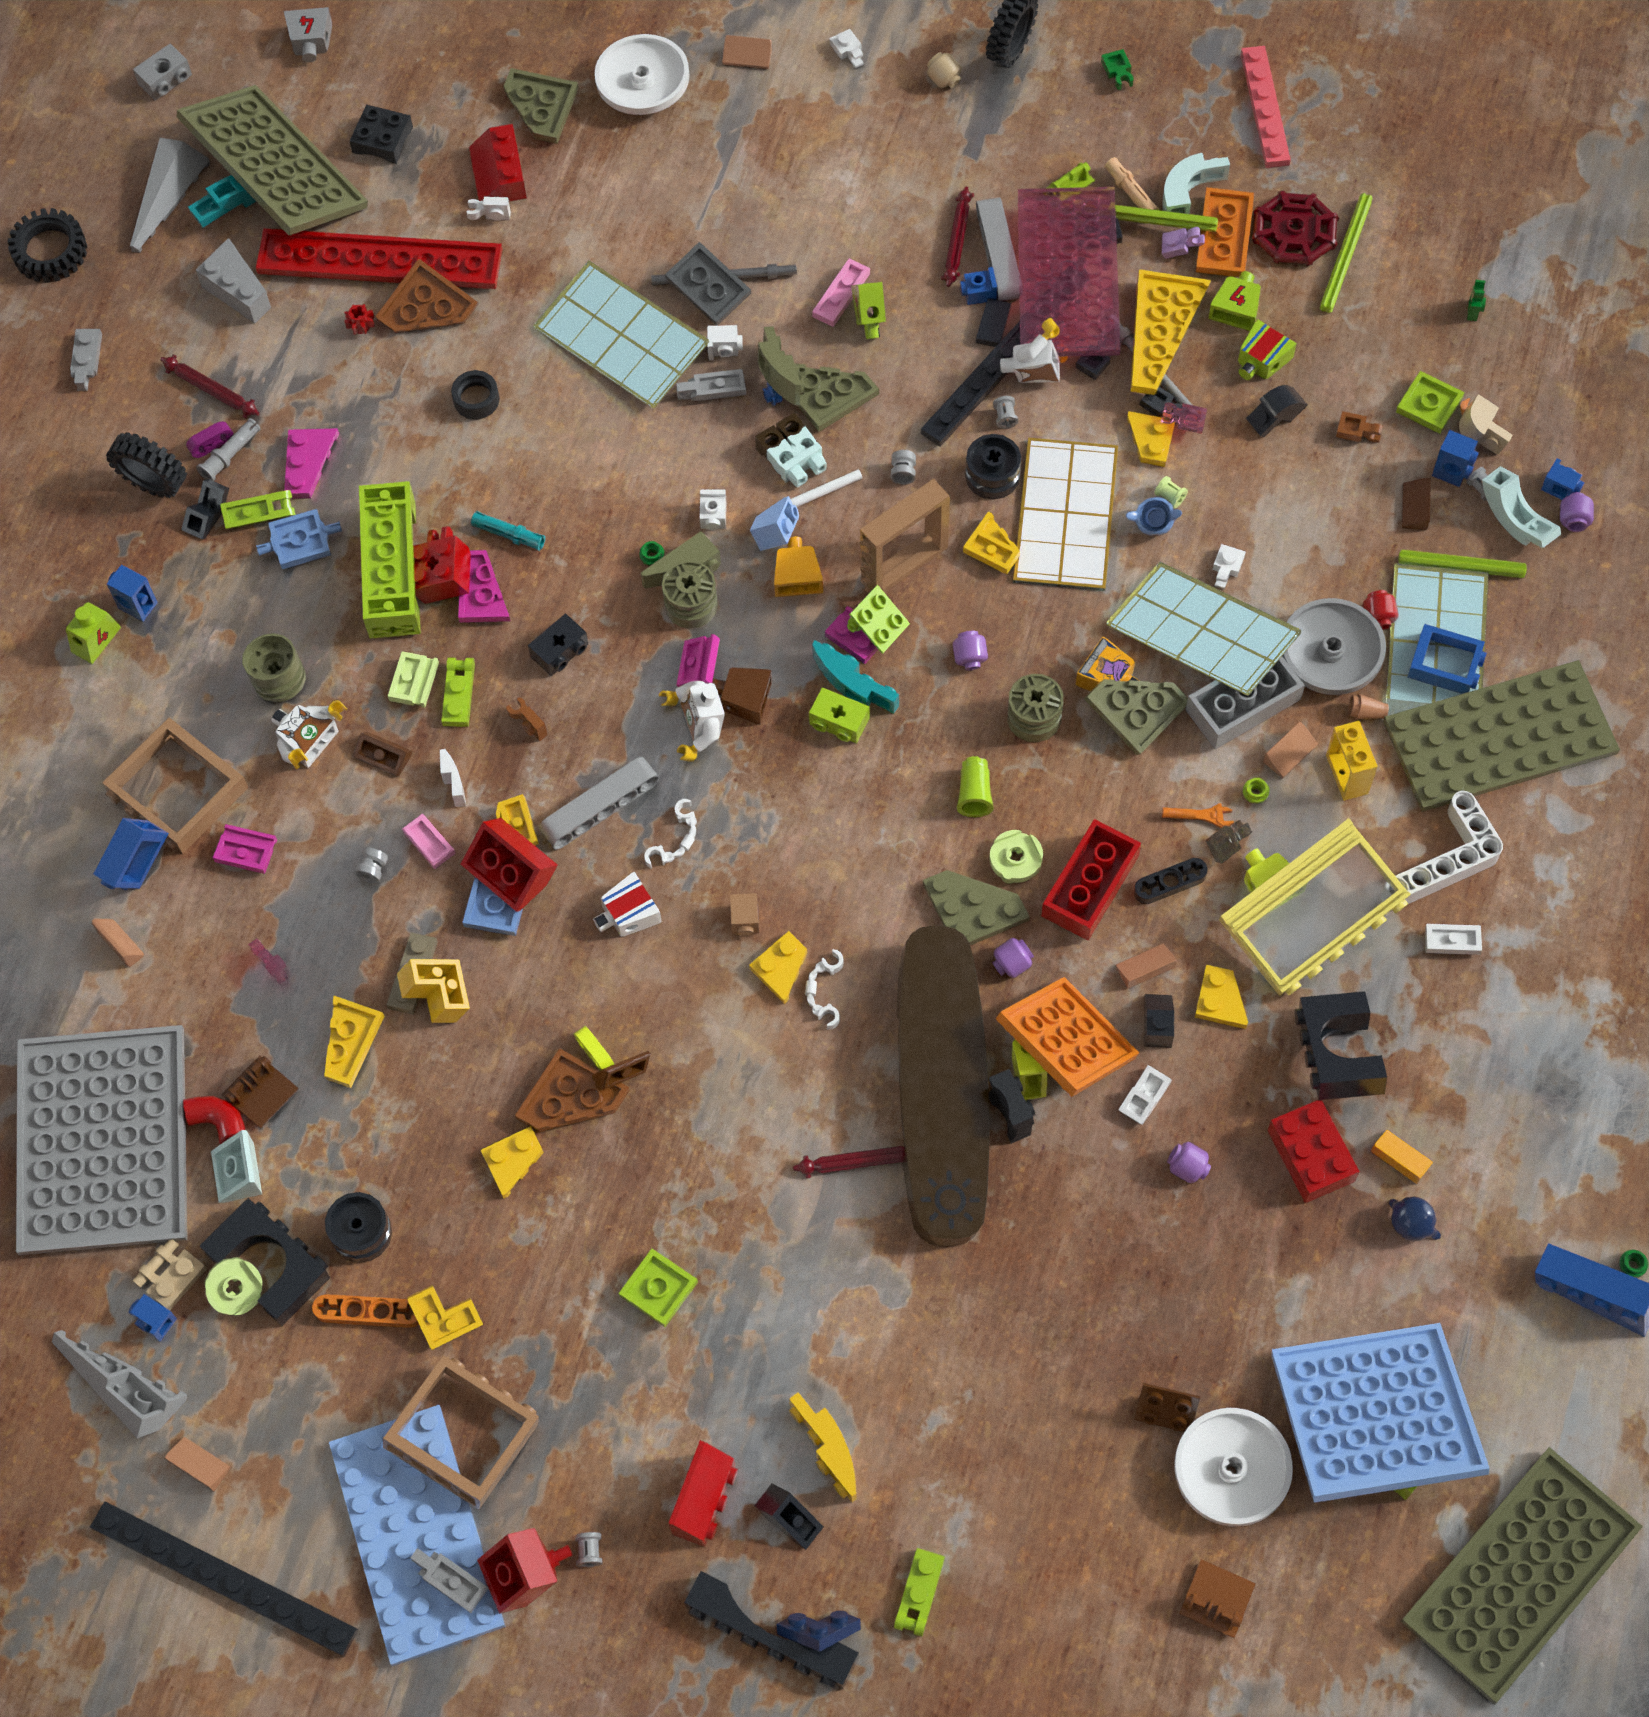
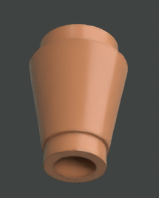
M1362 694L1352 695L1348 704V715L1353 716L1354 719H1384L1389 711L1387 703Z

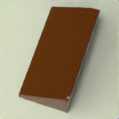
M1422 478L1403 483L1402 528L1428 529L1430 523L1431 478Z
M362 732L352 757L393 775L400 776L413 751L372 733Z
M646 1051L614 1064L592 1075L591 1078L601 1090H605L645 1073L651 1053Z

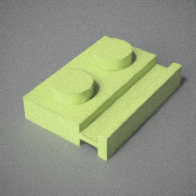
M402 651L388 693L389 701L413 706L416 704L425 708L439 665L438 658L430 659L427 656Z

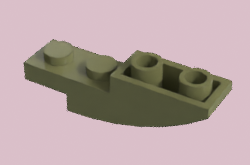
M764 327L763 342H758L757 363L760 371L769 385L779 395L793 405H800V395H804L803 379L799 380V365H795L792 355H785L784 350L781 351L780 336H776L774 327Z

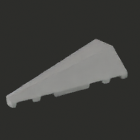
M166 138L159 139L130 244L132 252L140 253L142 251V245L149 236H154L156 227L161 221L165 222L184 198L185 191L192 182L195 183L199 179L198 174L204 167H208L210 164L208 157L183 141Z
M62 1330L54 1332L52 1343L136 1438L159 1431L186 1401L187 1394L180 1391L176 1394L166 1389L164 1382L158 1380L154 1383L142 1377L141 1370L104 1352L102 1355H99L89 1350L88 1343L82 1341L78 1344L66 1338V1332Z

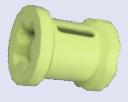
M1165 476L1159 482L1154 491L1156 496H1162L1168 500L1173 508L1179 507L1188 493L1185 487L1181 489L1171 482V478Z

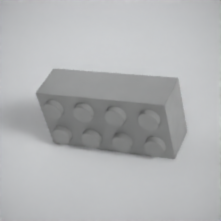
M1281 656L1248 696L1215 680L1188 696L1186 712L1216 750L1300 701L1305 685Z

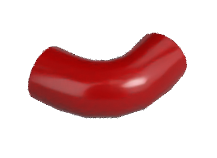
M197 1096L183 1100L188 1126L202 1123L214 1125L218 1132L220 1145L241 1130H246L240 1112L227 1100L215 1096Z

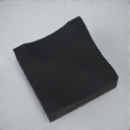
M366 104L349 141L352 153L374 155L390 163L397 164L402 146L413 129L411 115Z
M1010 1069L989 1077V1082L992 1086V1089L989 1091V1100L993 1106L1000 1110L1006 1120L1007 1137L1012 1144L1030 1136L1032 1125L1034 1124L1033 1116L1035 1115V1110L1030 1100L1025 1101L1021 1093L1023 1086L1018 1076L1013 1077Z

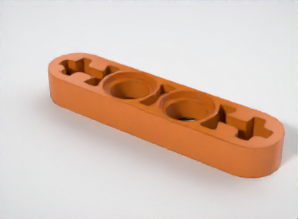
M325 1294L317 1297L312 1305L314 1315L319 1321L324 1323L412 1328L419 1325L415 1315L411 1316V1320H407L404 1314H397V1320H394L396 1315L395 1306H398L399 1312L409 1311L411 1306L407 1299ZM327 1302H329L332 1308H339V1303H342L340 1307L341 1316H338L337 1310H328L327 1314L323 1315L319 1308L324 1307ZM353 1303L361 1305L362 1310L358 1316L349 1317L346 1314L349 1305ZM380 1305H386L390 1309L389 1315L384 1319H378L374 1316L375 1309Z

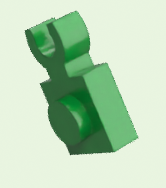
M1124 49L1101 55V63L1108 78L1116 77L1115 87L1121 90L1122 81L1128 82L1129 86L1133 87L1132 66Z
M1475 280L1469 297L1467 320L1477 321L1479 312H1484L1486 297H1484L1485 280Z

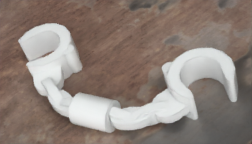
M682 799L675 805V815L678 822H686L691 827L689 835H685L679 845L680 848L674 853L664 852L661 845L648 848L645 852V863L650 869H652L650 861L652 855H660L662 863L665 865V863L672 862L675 858L682 856L695 841V825L697 820L694 812L688 814L680 813L681 808L692 806L691 800Z
M834 949L832 950V955L839 962L836 965H829L822 958V961L816 964L815 970L810 973L809 980L806 981L805 990L808 1004L812 1007V1012L818 1017V1020L825 1014L834 1015L835 1019L827 1024V1030L837 1027L840 1021L839 1012L831 1004H827L825 1007L815 1004L813 996H816L817 982L814 980L818 973L827 971L830 975H834V973L839 972L843 968V955Z

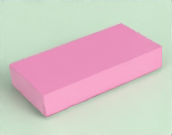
M421 814L402 828L404 835L434 869L456 854L455 850L424 814Z

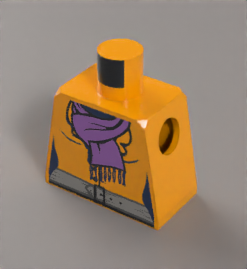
M1102 637L1077 672L1076 685L1092 691L1104 679L1114 681L1140 680L1132 676L1135 665L1134 660L1107 638Z

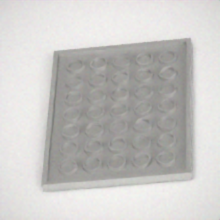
M182 1025L17 1039L16 1253L18 1255L162 1243L171 1239L174 1241L187 1240L186 1120L183 1104L185 1099L184 1028Z

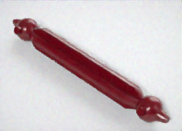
M967 186L955 197L958 204L955 210L945 267L947 270L941 276V280L946 282L947 287H950L960 276V273L956 271L960 265L970 206L968 203L974 197V193H970Z
M174 354L172 357L160 358L166 369L165 373L170 374V372L174 371L178 377L230 407L241 410L243 413L242 417L246 419L252 415L259 416L260 413L254 404L255 400L245 401L239 394L185 363H178L177 356Z
M904 1146L821 1156L814 1161L809 1159L808 1155H805L799 1164L793 1166V1171L801 1172L805 1175V1178H811V1174L814 1171L826 1173L903 1162L905 1155Z

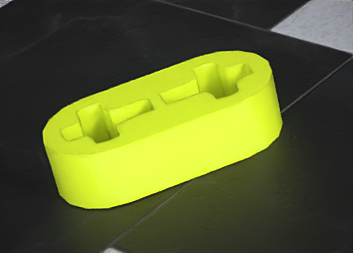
M586 1026L574 1033V1037L581 1048L600 1071L614 1065L609 1054Z

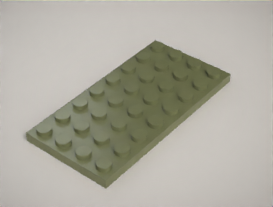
M256 85L177 109L176 117L288 235L367 208L368 200Z
M1579 660L1388 715L1383 720L1422 812L1450 804L1454 794L1459 791H1467L1473 796H1478L1613 756L1620 751Z
M1548 1447L1400 1622L1495 1705L1643 1526L1553 1449Z

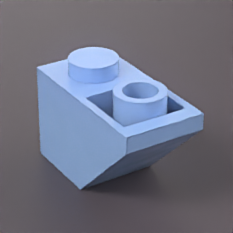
M789 496L784 497L755 518L750 532L760 551L788 543L799 518L798 509L792 504Z

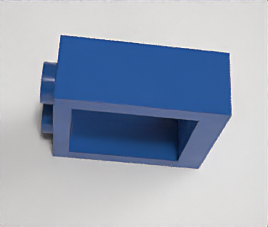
M1424 624L1407 679L1456 694L1467 693L1470 691V688L1476 689L1480 674L1476 673L1477 666H1483L1487 654L1482 651L1485 641ZM1432 641L1472 653L1473 658L1467 677H1461L1422 665L1429 642Z
M122 818L93 874L102 879L100 882L102 885L112 890H115V888L128 890L129 888L140 889L169 833L148 820Z

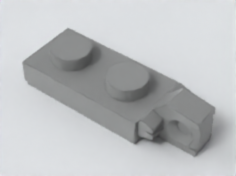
M76 329L70 371L72 378H75L74 384H76L78 391H88L89 378H94L97 375L102 341L100 329Z
M743 369L696 374L694 378L688 379V382L676 383L678 400L691 399V401H701L746 395Z
M417 1548L410 1557L414 1563L422 1568L418 1574L422 1576L423 1580L469 1613H472L488 1590L486 1585L441 1553L438 1554L434 1551L429 1557Z

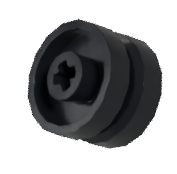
M999 434L983 435L974 440L967 450L965 470L966 482L972 492L982 498L992 500L1004 498L1013 493L1020 479L1021 453L1019 447L1010 438Z
M362 1192L348 1193L335 1200L328 1209L325 1218L326 1233L337 1253L346 1260L357 1263L372 1261L382 1255L389 1246L392 1237L391 1221L380 1201L372 1195Z

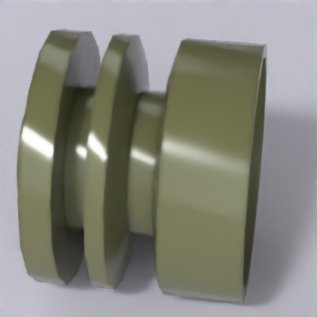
M690 560L678 562L667 570L662 580V591L666 615L676 625L689 629L702 627L710 622L715 616L718 607L716 583L711 570L700 562Z
M275 633L264 634L253 639L246 646L242 655V665L257 695L266 701L283 702L295 697L302 690L306 681V671L292 642L288 638Z
M1029 674L1021 677L1013 684L1009 692L1007 722L1011 731L1018 738L1027 742H1041L1057 733L1061 725L1063 710V692L1060 685L1054 679L1043 674Z

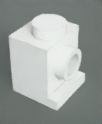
M737 325L708 326L709 343L707 347L709 360H714V356H738V350H743V336L738 335Z
M700 490L701 529L711 531L726 529L727 502L725 490Z

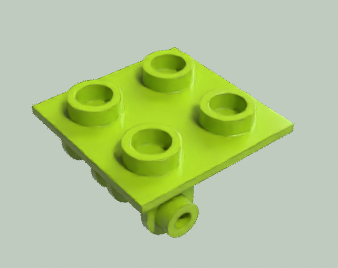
M876 585L849 614L851 618L848 620L847 628L851 632L862 629L883 654L910 623L882 589Z

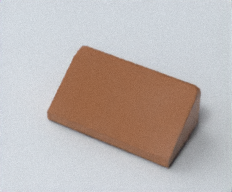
M725 36L723 65L769 69L772 55V41L770 39Z
M1298 722L1265 754L1263 763L1283 779L1318 746V743L1305 725Z
M113 919L92 920L91 924L96 932L127 967L133 966L144 957V953Z
M1163 943L1116 964L1115 967L1127 989L1176 968L1177 960Z
M185 1437L164 1457L167 1462L215 1492L231 1469L229 1465Z

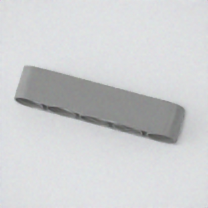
M999 197L976 201L977 218L988 265L993 267L995 274L997 300L1006 301L1022 298V283L1002 200Z
M638 757L548 816L540 823L539 830L554 849H561L650 790L659 781V776L644 757Z

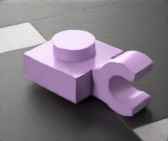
M1199 227L1191 228L1188 232L1183 228L1163 233L1162 255L1167 259L1188 254V247L1203 245L1205 236L1204 234L1200 235Z

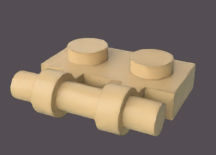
M173 1239L168 1240L164 1246L160 1245L155 1250L157 1254L147 1265L143 1264L138 1269L139 1274L132 1280L140 1288L147 1280L153 1283L146 1291L147 1294L168 1310L175 1306L207 1270L203 1263L185 1249L178 1257L174 1256L172 1252L179 1244ZM164 1261H167L170 1266L159 1277L155 1274V1271Z

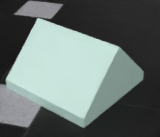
M241 1130L211 1151L219 1203L262 1195L254 1142L246 1130Z

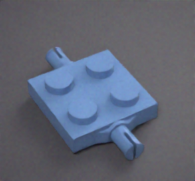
M317 509L268 523L271 531V542L256 545L259 556L274 551L279 558L283 570L330 556L328 535L342 532L339 521L325 526L320 520Z

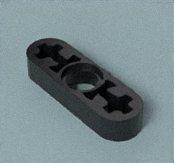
M1191 858L1142 877L1135 884L1134 896L1142 904H1151L1199 885L1206 879L1207 865L1202 859ZM1191 867H1194L1195 870L1200 869L1199 876H1196L1195 873L1189 874ZM1168 875L1175 876L1178 879V884L1169 887L1163 882L1164 877ZM1142 886L1151 889V894L1147 895L1146 892H1142Z

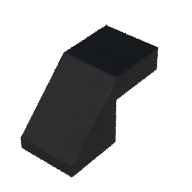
M210 479L203 480L198 503L187 507L181 530L200 539H205L222 515L220 504L226 503L229 488Z

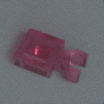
M1165 403L1163 412L1170 414L1163 413L1161 422L1166 424L1176 422L1178 423L1177 429L1202 434L1207 408L1184 403L1181 408H1177L1173 403Z
M257 938L248 944L253 954L262 962L263 966L279 985L288 979L284 971L287 966L278 954L273 957Z

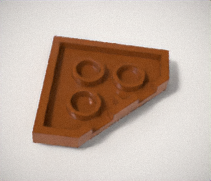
M418 259L375 318L395 333L464 324L478 306V302L422 260Z
M559 1048L515 1117L527 1126L542 1132L614 1114L630 1090L623 1083L601 1090L591 1078L599 1070Z

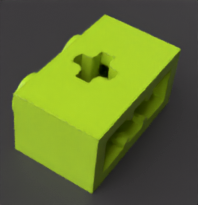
M823 687L809 712V724L814 729L820 732L827 731L836 735L838 739L844 742L851 741L856 744L870 719L869 706Z

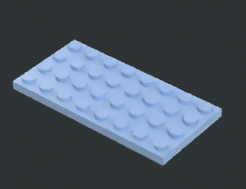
M440 1405L416 1412L400 1433V1436L460 1474ZM397 1419L329 1442L391 1666L506 1627L502 1613L499 1614L489 1588L472 1613H469L423 1580L422 1576L418 1574L422 1568L410 1558L417 1548L429 1557L434 1551L438 1554L441 1553L487 1586L477 1559L484 1552L470 1504L383 1448V1438Z

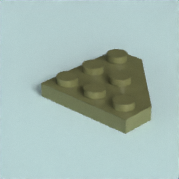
M511 68L504 84L505 94L535 139L557 144L578 92V82Z
M795 364L799 365V380L803 379L804 395H800V405L797 406L819 432L879 395V388L865 372L855 371V373L840 372V369L820 366V369L808 368L806 364Z
M1104 679L1093 688L1084 700L1136 755H1139L1186 707L1188 698L1173 682L1150 683L1149 681H1114Z
M949 870L923 880V886L943 926L955 928L964 934L970 942V946L1028 922L1030 919L1026 908L1016 893Z

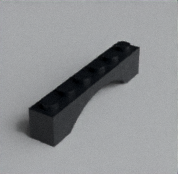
M700 1571L684 1602L685 1607L689 1609L688 1614L702 1622L706 1618L714 1622V1628L726 1635H730L733 1632L741 1636L740 1641L753 1649H756L758 1645L768 1650L766 1653L768 1657L780 1663L784 1659L794 1664L793 1669L807 1677L810 1673L821 1678L820 1684L834 1691L836 1687L844 1689L859 1659V1652L840 1642L819 1652L792 1640H786L766 1632L754 1624L742 1612L733 1599L726 1583L703 1571Z

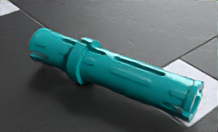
M479 511L474 512L471 518V526L512 540L516 545L523 544L540 551L545 544L546 537L544 535L527 530L523 525L516 526Z

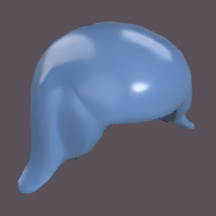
M1152 497L1139 504L1136 511L1128 512L1126 517L1134 521L1138 529L1144 534L1160 536L1169 532L1175 520L1182 515L1181 510L1173 509L1172 504L1166 499Z

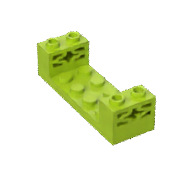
M410 481L360 485L363 620L369 638L421 634L420 611L415 597L412 524H416V505Z

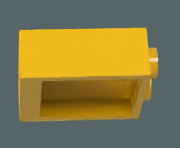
M1360 721L1334 727L1326 757L1343 801L1369 794L1378 766ZM1344 771L1345 774L1341 775L1339 772Z

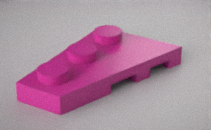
M338 428L288 430L284 491L291 490V499L312 497L322 474V467L331 454L330 449L334 441L339 436Z
M470 550L469 594L459 596V622L510 621V616L487 551Z

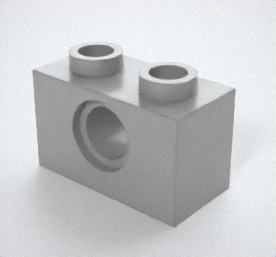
M168 44L133 69L138 85L155 101L192 75L187 59L171 44Z

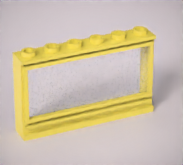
M1348 818L1221 915L1219 921L1277 994L1281 996L1286 992L1289 996L1302 986L1299 981L1308 976L1309 979H1312L1323 970L1320 966L1328 959L1332 963L1344 954L1342 948L1349 943L1355 946L1366 937L1363 934L1364 931L1370 927L1375 930L1385 923L1387 919L1384 916L1393 910L1396 914L1407 906L1406 899L1411 894L1404 888Z

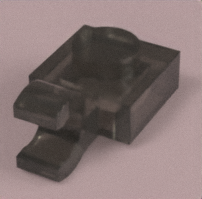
M1238 820L1231 827L1223 826L1205 841L1215 861L1222 864L1242 849L1239 841L1249 836L1253 831L1249 823L1246 822L1243 825L1241 820Z

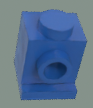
M988 267L987 271L964 274V281H960V291L962 296H966L968 305L986 303L988 298L997 300V284L993 267Z
M1556 458L1541 490L1563 500L1572 493L1581 492L1585 482L1581 481L1582 474L1570 467L1561 465V460Z
M143 1294L140 1300H135L129 1308V1314L136 1319L134 1324L146 1333L150 1332L159 1342H161L177 1320L170 1310Z

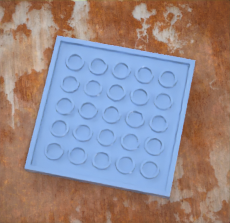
M1440 1323L1272 1349V1360L1314 1503L1489 1475L1490 1468Z

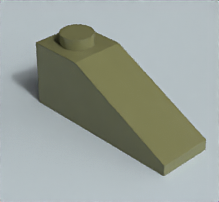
M700 531L642 571V585L645 589L662 586L663 576L667 570L682 561L700 562L713 573L721 565L720 551Z

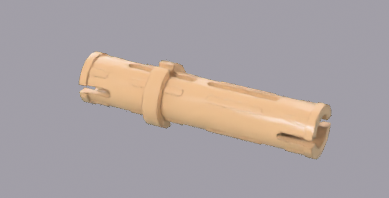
M1116 157L1107 161L1104 168L1115 179V184L1118 188H1122L1138 208L1159 210L1133 179L1134 175L1127 171Z

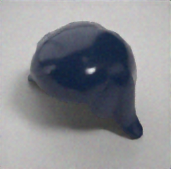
M1415 1196L1406 1197L1401 1201L1396 1199L1389 1200V1205L1392 1208L1391 1222L1397 1234L1413 1242L1422 1241L1427 1237L1435 1240L1441 1238V1233L1435 1228L1437 1220L1435 1211L1426 1200Z

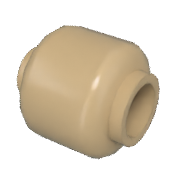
M939 52L928 62L927 75L939 88L943 89L947 86L953 88L961 80L959 75L962 67L951 54Z

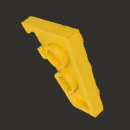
M333 996L330 1041L327 1047L324 1073L326 1080L349 1088L352 1087L385 1017L383 1012Z

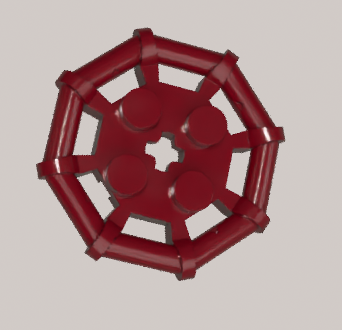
M1284 190L1278 191V195L1262 206H1257L1253 211L1255 216L1254 234L1251 239L1254 244H1258L1274 259V263L1286 262L1311 266L1314 261L1328 251L1334 250L1338 245L1336 240L1337 222L1339 221L1338 214L1332 212L1323 204L1315 193L1309 195L1285 193ZM1277 206H1282V210L1278 213L1277 211H1272ZM1313 207V208H1314L1317 212H1319L1321 215L1319 216V215L1316 213V216H1315V215L1311 212V211H1312L1311 208ZM1264 220L1271 221V228L1264 229ZM1293 224H1298V228L1301 229L1294 230L1291 227ZM1321 225H1327V234L1320 232ZM1273 238L1279 248L1277 249L1267 239ZM1316 241L1321 243V245L1313 251L1310 250V248H1312L1313 244ZM1286 249L1301 250L1302 254L1285 253Z

